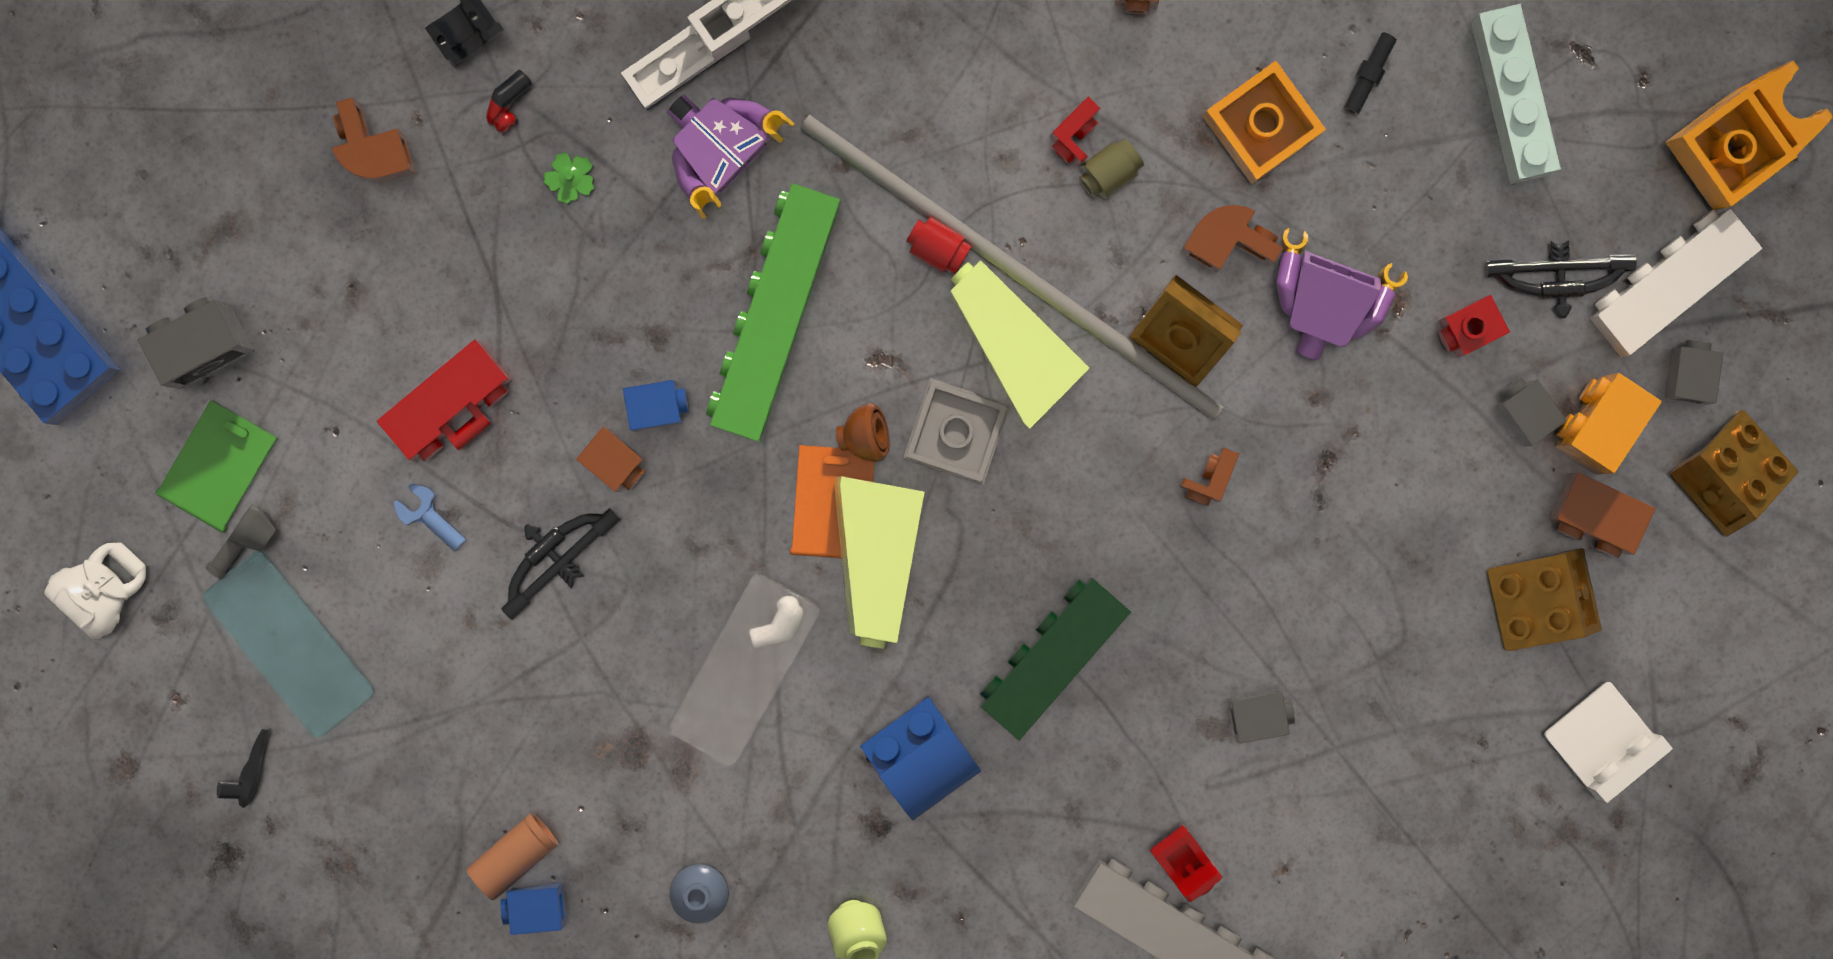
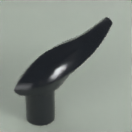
M262 729L252 747L249 760L241 771L239 782H218L217 798L238 799V803L242 808H245L250 803L260 775L267 730Z

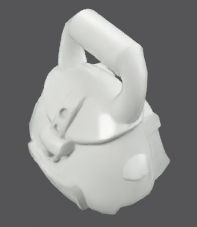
M106 543L96 549L83 564L72 568H63L53 574L48 581L49 584L45 589L44 595L91 639L97 640L104 635L111 634L116 625L119 624L120 612L124 601L134 595L142 587L146 579V565L123 543ZM109 554L135 579L123 584L113 571L102 564L105 556Z

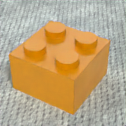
M1277 61L1271 63L1210 107L1202 116L1251 185L1318 138L1326 130Z
M1620 373L1602 376L1598 381L1593 378L1579 397L1584 402L1575 416L1569 414L1566 417L1567 422L1558 428L1556 435L1560 439L1555 448L1596 475L1613 474L1662 401Z

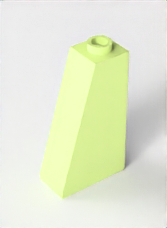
M981 260L974 267L967 262L951 278V281L956 286L950 291V294L1020 421L1029 430L1088 371L1089 367Z
M835 476L834 489L849 633L860 636V645L884 649L885 641L894 643L898 641L925 492Z

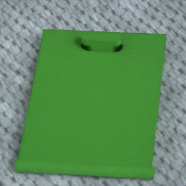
M210 400L155 494L219 532L224 533L229 521L278 438L217 402Z

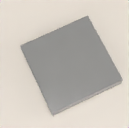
M930 378L903 459L984 485L1010 405Z

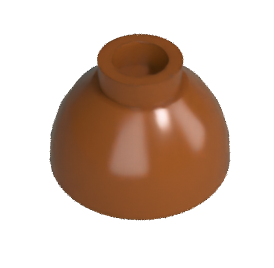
M872 402L855 409L848 416L845 424L838 426L836 429L837 443L842 451L849 450L856 457L867 461H883L889 452L890 439L885 416L882 410Z

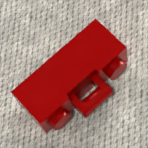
M474 339L376 422L409 461H416L420 457L425 462L443 448L440 440L444 436L459 451L492 423L479 407L486 403L490 408L505 397L509 392L505 386L512 379L483 344ZM469 410L473 417L457 431H454L450 425Z

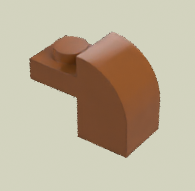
M353 97L336 102L339 114L333 115L334 124L341 140L346 138L348 143L332 147V151L338 162L345 169L363 180L376 183L389 182L415 174L404 134L396 128L369 136L360 103Z
M1227 205L1219 207L1203 217L1192 231L1181 252L1217 273L1222 268L1235 245L1268 265H1272L1276 261L1283 247L1275 243L1278 237L1266 228L1256 225L1254 229H1251L1247 226L1255 213L1254 210L1240 205Z

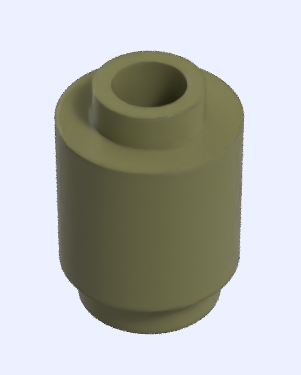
M1123 139L1119 143L1113 141L1081 165L1083 175L1079 177V180L1093 198L1100 195L1106 200L1137 177L1138 170L1144 166V162L1128 140Z

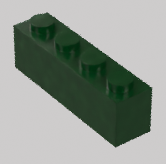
M1090 578L1086 583L1079 579L1063 597L1068 602L1058 616L1051 611L1035 629L1040 636L1029 648L1023 643L1007 661L1012 666V669L1001 680L995 675L980 692V695L985 699L980 704V707L1019 741L1131 613L1128 608L1093 578Z

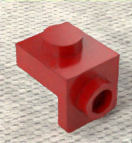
M1184 825L1150 849V852L1188 902H1192L1199 896L1207 894L1222 879L1220 872Z

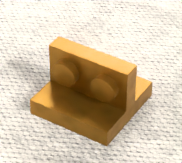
M1175 275L1129 337L1197 387L1235 343L1241 334L1240 329L1243 324L1178 275Z

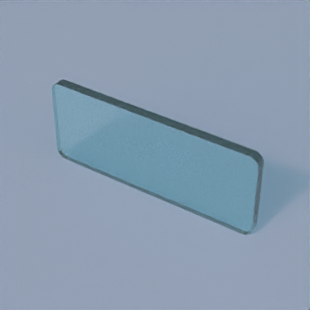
M253 552L228 572L224 579H220L204 592V603L312 736L321 737L373 695L372 685L263 552Z

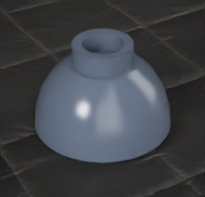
M703 864L691 865L678 872L671 883L669 891L670 902L676 914L685 921L696 924L707 923L717 918L725 909L729 895L724 877L716 869Z

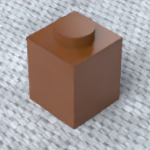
M602 427L576 458L578 462L615 492H620L623 487L630 491L645 473L640 468L645 459L606 427Z

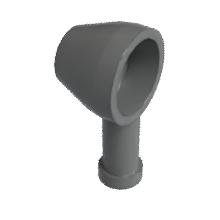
M252 504L248 508L216 557L205 567L210 574L219 579H224L227 569L243 547L260 552L263 550L276 529L259 508Z

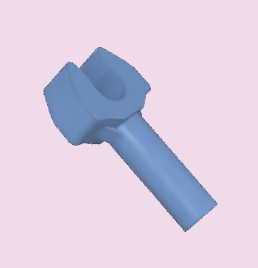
M410 484L409 489L420 498L421 505L419 509L412 511L400 500H395L394 507L398 518L405 525H411L413 522H423L448 547L456 552L466 539L434 511L433 502L437 496L436 493L429 487Z

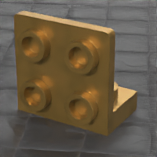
M1741 410L1732 417L1704 449L1680 463L1670 474L1727 537L1758 519L1798 474V470L1745 410Z
M1584 548L1569 550L1554 556L1493 567L1488 570L1504 647L1507 651L1585 638L1602 631Z

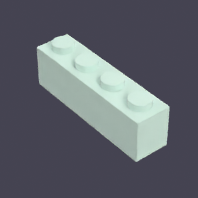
M1521 3L1479 13L1471 20V25L1510 185L1552 175L1561 170Z

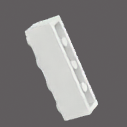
M1714 209L1708 212L1693 225L1697 229L1696 233L1686 241L1679 236L1660 251L1665 258L1653 267L1647 262L1628 277L1632 284L1619 294L1613 289L1595 303L1599 311L1589 319L1620 357L1629 356L1763 249L1731 209L1719 214Z

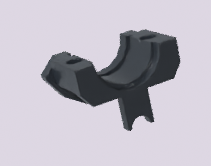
M460 0L461 3L425 27L446 60L450 61L453 67L478 52L504 31L499 22L496 23L481 0Z

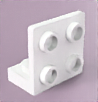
M1610 682L1602 684L1544 733L1545 738L1596 800L1604 803L1611 801L1673 749L1662 735L1651 732Z

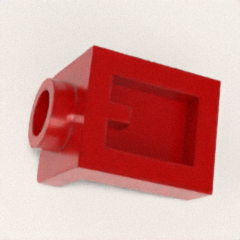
M1089 96L1050 135L1055 141L1051 148L1067 164L1074 161L1080 166L1088 157L1071 139L1076 135L1082 140L1099 123L1094 116L1098 113L1100 107Z

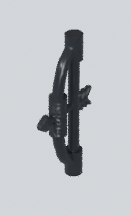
M1569 240L1561 246L1550 241L1551 259L1553 261L1513 263L1512 259L1486 261L1487 277H1498L1507 287L1529 295L1540 296L1542 299L1558 298L1559 305H1555L1554 309L1561 318H1566L1572 308L1570 304H1567L1566 297H1583L1584 294L1606 288L1615 283L1625 271H1635L1637 266L1635 254L1609 255L1608 258L1568 260L1570 258ZM1608 269L1610 272L1606 276L1588 282H1583L1582 280L1566 281L1565 271ZM1557 271L1558 282H1541L1539 285L1520 281L1512 276L1514 273Z
M608 508L603 514L588 513L580 515L558 527H553L543 538L538 533L540 531L538 526L525 525L526 539H533L537 544L525 553V558L510 581L508 602L501 607L505 615L513 620L531 603L529 600L558 573L560 578L572 588L573 579L584 577V575L570 562L599 535L603 537L621 520L611 508ZM587 524H591L593 527L561 557L553 550L565 540V535ZM548 555L554 564L523 592L519 591V587L531 567L537 566Z

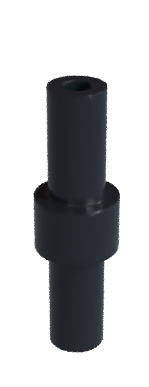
M1382 32L1368 61H1362L1355 75L1358 80L1344 106V109L1359 115L1373 86H1379L1386 72L1383 66L1397 41L1394 36Z

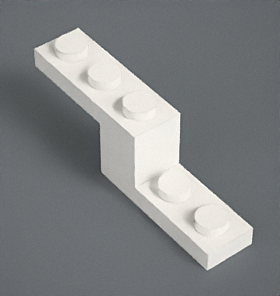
M711 0L688 16L691 24L689 27L631 65L621 74L647 110L751 39L748 30L792 0Z

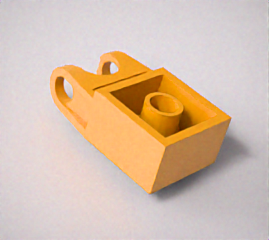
M1794 60L1769 71L1731 92L1665 142L1712 209L1718 210L1732 207L1797 158V154L1832 119L1833 115L1828 108L1819 110L1803 119L1792 116L1786 110L1783 103V92L1786 85L1799 70ZM1728 143H1731L1733 146L1730 152L1728 150Z

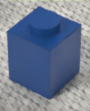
M674 380L623 388L630 431L635 432L682 424V414L689 413L685 388L677 389V383Z
M562 883L511 888L506 892L507 899H501V919L503 925L509 924L510 935L559 931L566 926Z

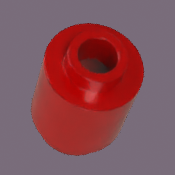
M931 216L926 223L918 220L906 242L913 245L909 251L911 255L942 273H945L947 270L954 275L958 272L972 248L970 244L963 241L965 239L963 235Z

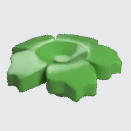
M567 152L556 154L555 160L551 164L552 168L556 171L544 173L545 179L543 183L549 186L552 192L559 190L558 201L565 204L578 200V192L589 196L595 189L593 177L587 175L593 168L588 157L581 158L576 156L572 162Z

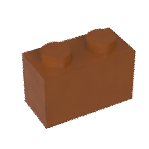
M1576 472L1569 474L1549 519L1560 524L1557 529L1558 532L1578 541H1581L1583 535L1598 542L1597 550L1619 559L1622 553L1625 555H1635L1656 508Z

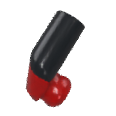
M517 70L492 93L486 119L489 126L493 125L499 133H505L513 127L516 118L508 110L512 102L532 86L531 80L523 71Z

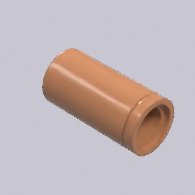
M530 813L466 868V871L475 885L489 899L494 901L558 846L559 843L547 826L535 814Z

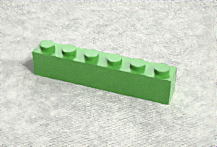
M794 183L791 184L789 193L781 191L774 210V215L780 216L775 233L767 231L760 255L767 257L761 273L758 271L753 272L748 286L747 295L753 297L748 313L740 311L733 335L739 337L735 352H726L719 375L726 377L721 393L714 391L708 404L706 415L712 417L710 423L712 427L761 442L841 206L839 198Z

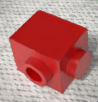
M1491 294L1439 320L1442 329L1438 330L1439 337L1449 353L1455 351L1458 358L1510 333Z

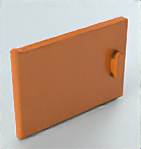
M799 445L793 540L790 548L791 555L842 558L834 489L835 476L873 482L875 461L863 460L856 457L851 451H842L840 448Z

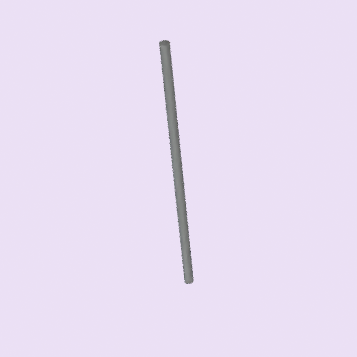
M811 115L805 119L800 127L801 130L929 219L931 216L965 237L963 241L970 244L974 252L1212 420H1215L1224 408L1221 404Z

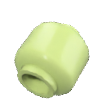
M850 900L841 904L828 919V932L833 952L838 959H878L880 953L883 952L887 944V938L880 911L874 905L858 900Z

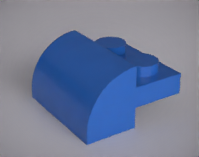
M929 697L860 746L878 772L883 783L912 820L919 817L981 772L977 763Z

